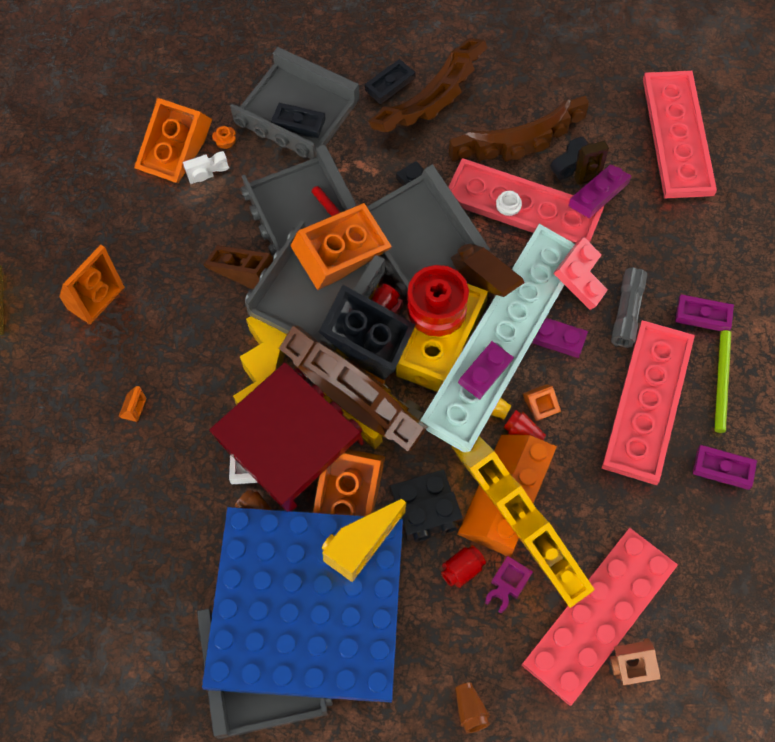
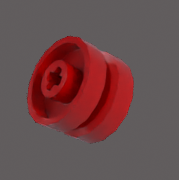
M442 265L424 267L415 273L408 286L407 312L410 322L416 324L415 328L428 336L441 337L452 334L462 326L466 319L469 296L466 279L457 270Z

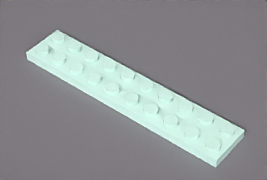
M541 224L538 225L512 268L513 271L523 278L525 283L507 296L501 297L496 295L420 420L428 427L426 429L428 432L462 452L471 451L564 286L553 273L575 245L573 242ZM493 341L513 356L514 359L481 400H479L458 384V381L489 343Z

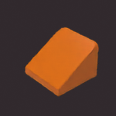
M546 384L523 393L524 400L535 421L561 412L553 386Z
M135 386L127 393L119 413L120 418L135 422L139 420L147 399L139 386Z

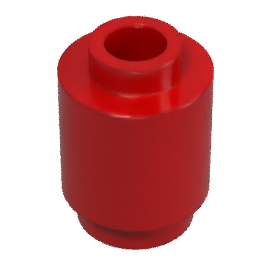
M475 546L464 547L442 564L443 571L441 575L451 587L455 585L461 588L482 571L486 560Z

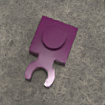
M507 556L491 582L498 588L491 590L487 594L485 603L488 605L495 597L501 599L502 605L498 612L503 613L509 603L508 596L511 595L517 599L533 571Z

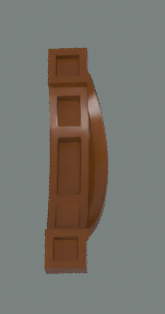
M469 38L459 47L452 50L441 70L420 93L403 104L393 107L384 106L379 113L368 121L371 128L387 133L395 129L397 124L410 126L417 122L418 118L425 120L435 118L441 109L453 103L454 98L462 93L459 84L466 81L467 76L475 71L472 62L479 59L480 54L488 49L485 40Z
M586 96L565 100L548 115L524 125L501 130L467 132L465 135L449 140V156L453 162L475 155L478 162L502 155L504 161L507 162L513 159L518 160L534 152H542L550 147L553 137H561L568 133L570 123H577L586 118L589 101Z
M292 326L279 349L292 359L294 365L329 398L358 421L385 438L394 440L405 450L411 451L428 427L408 412L409 408L390 394L391 390L350 358H344L326 343L318 342L301 327Z

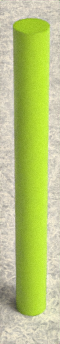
M728 330L720 332L714 431L717 433L726 432L731 332Z

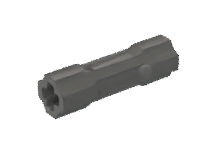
M634 267L625 269L617 318L611 342L615 346L629 348L633 347L636 341L639 311L647 280V273L643 269H636Z

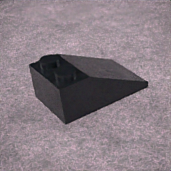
M342 285L319 333L361 368L385 380L395 371L416 324Z

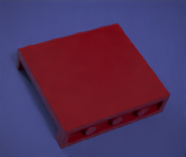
M284 362L212 426L209 431L218 443L285 511L289 512L297 507L294 499L356 441L361 446L365 443L361 435L363 430L360 425L352 418L348 421L342 415L344 413L343 410L334 401L327 402L323 398L325 396L323 391L316 384L310 386L305 381L307 379L299 368L295 367L292 369Z

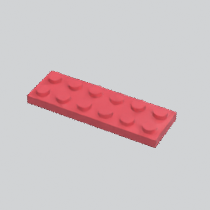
M693 71L644 73L643 84L664 198L715 196L717 188Z
M464 158L461 159L449 184V189L461 207L467 211L534 233L538 225L541 224L574 244L583 237L591 242L604 209L603 206L589 219L568 206L570 198L574 195ZM505 191H514L521 198V210L515 215H503L496 208L498 196Z
M641 321L601 469L658 485L695 335L647 321Z
M629 528L589 578V582L595 590L571 608L567 606L526 658L522 666L571 706L678 564Z

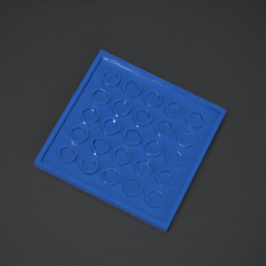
M227 507L202 683L203 690L392 703L403 519L399 520L356 579L351 582L323 562L322 552L324 550H322V546L331 534L336 535L341 528L365 516Z

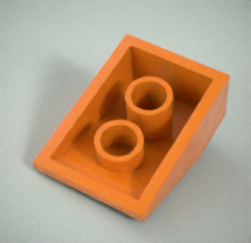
M157 98L134 168L179 184L186 172L183 162L196 157L206 140L212 119L199 111Z
M365 203L298 230L290 245L317 290L341 280L372 261L375 255L380 256L392 247Z
M100 244L63 283L59 296L69 311L89 325L125 288L104 246Z
M351 449L346 450L319 476L313 513L367 516L373 513L381 483L385 456Z

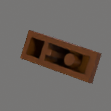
M466 244L460 247L458 253L451 257L456 270L466 279L467 284L484 289L489 293L505 297L525 283L520 275L484 247Z
M217 245L203 265L222 276L250 289H254L259 282L262 271L265 268H269L273 262V257L270 253Z

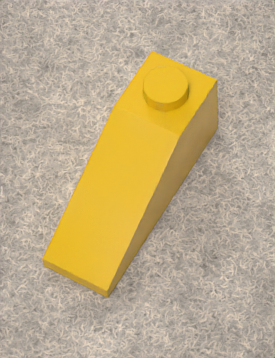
M400 499L341 528L336 535L331 534L322 546V550H324L322 552L323 562L353 582L405 514L406 502Z

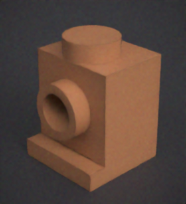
M649 638L643 639V642L614 647L615 656H610L613 674L620 676L623 686L661 679L655 648ZM636 659L634 662H628V661H627V660Z

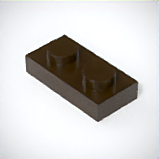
M605 140L597 143L592 142L581 147L574 175L577 185L590 182L603 171L609 150Z

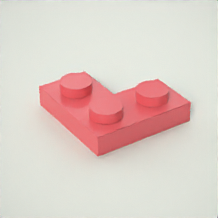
M583 237L576 242L553 274L591 310L598 305L608 289L590 272L601 257V254Z

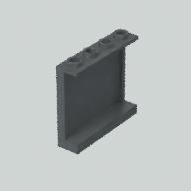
M277 47L273 52V66L240 107L234 104L230 106L233 121L242 128L246 127L254 131L260 137H266L275 141L281 147H287L295 151L301 157L314 159L317 157L316 148L327 145L359 102V84ZM278 103L325 113L326 120L319 138L290 132L271 123Z
M326 145L316 148V158L250 183L246 175H242L244 186L240 187L245 201L250 200L252 206H249L254 220L259 219L261 225L258 227L263 240H269L271 245L268 246V249L273 258L277 249L282 248L286 243L290 230L296 228L301 220L305 221V227H308L331 217L311 191L315 186H319L340 212L357 206Z
M433 164L425 168L422 175L367 206L392 246L391 249L379 256L385 259V274L392 277L396 283V291L400 294V297H405L406 300L409 282L415 273L424 267L442 265L456 270L451 257L458 253L460 247L466 244H473L484 247L488 251L490 250Z
M301 220L296 228L290 230L284 246L277 249L269 268H265L262 271L256 287L250 289L245 298L246 308L249 316L286 334L289 333L293 325L299 326L318 342H324L336 351L337 347L322 336L319 330L341 286L345 285L370 298L385 274V259L375 255L372 261L346 277L317 290L290 246L297 231L305 228V221Z
M210 609L197 611L204 667L213 613ZM208 690L213 734L217 739L329 715L327 707L333 706L331 698Z

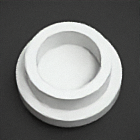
M505 191L498 196L496 208L501 214L512 216L521 210L522 201L516 192Z

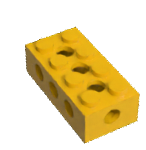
M467 284L469 296L466 319L462 326L452 334L441 337L428 336L414 327L396 366V376L438 392L478 326L486 308L488 291Z

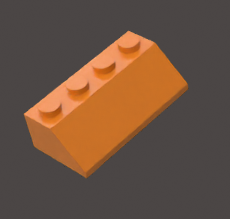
M501 435L494 451L509 474L522 486L534 504L557 446L531 435ZM479 485L457 535L511 558L519 537Z

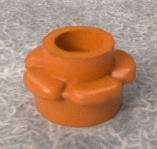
M220 126L216 129V132H213L212 139L216 141L218 147L228 149L235 143L236 132L232 127Z

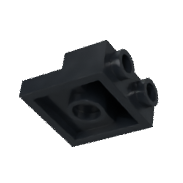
M444 469L390 485L394 502L400 499L406 502V511L401 519H403V530L407 541H425L431 537V534L440 531L443 534L451 533L462 524L463 517Z

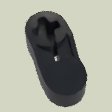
M577 137L571 140L566 147L567 153L558 156L551 163L550 168L559 180L566 179L575 172L581 147L589 144L584 137Z

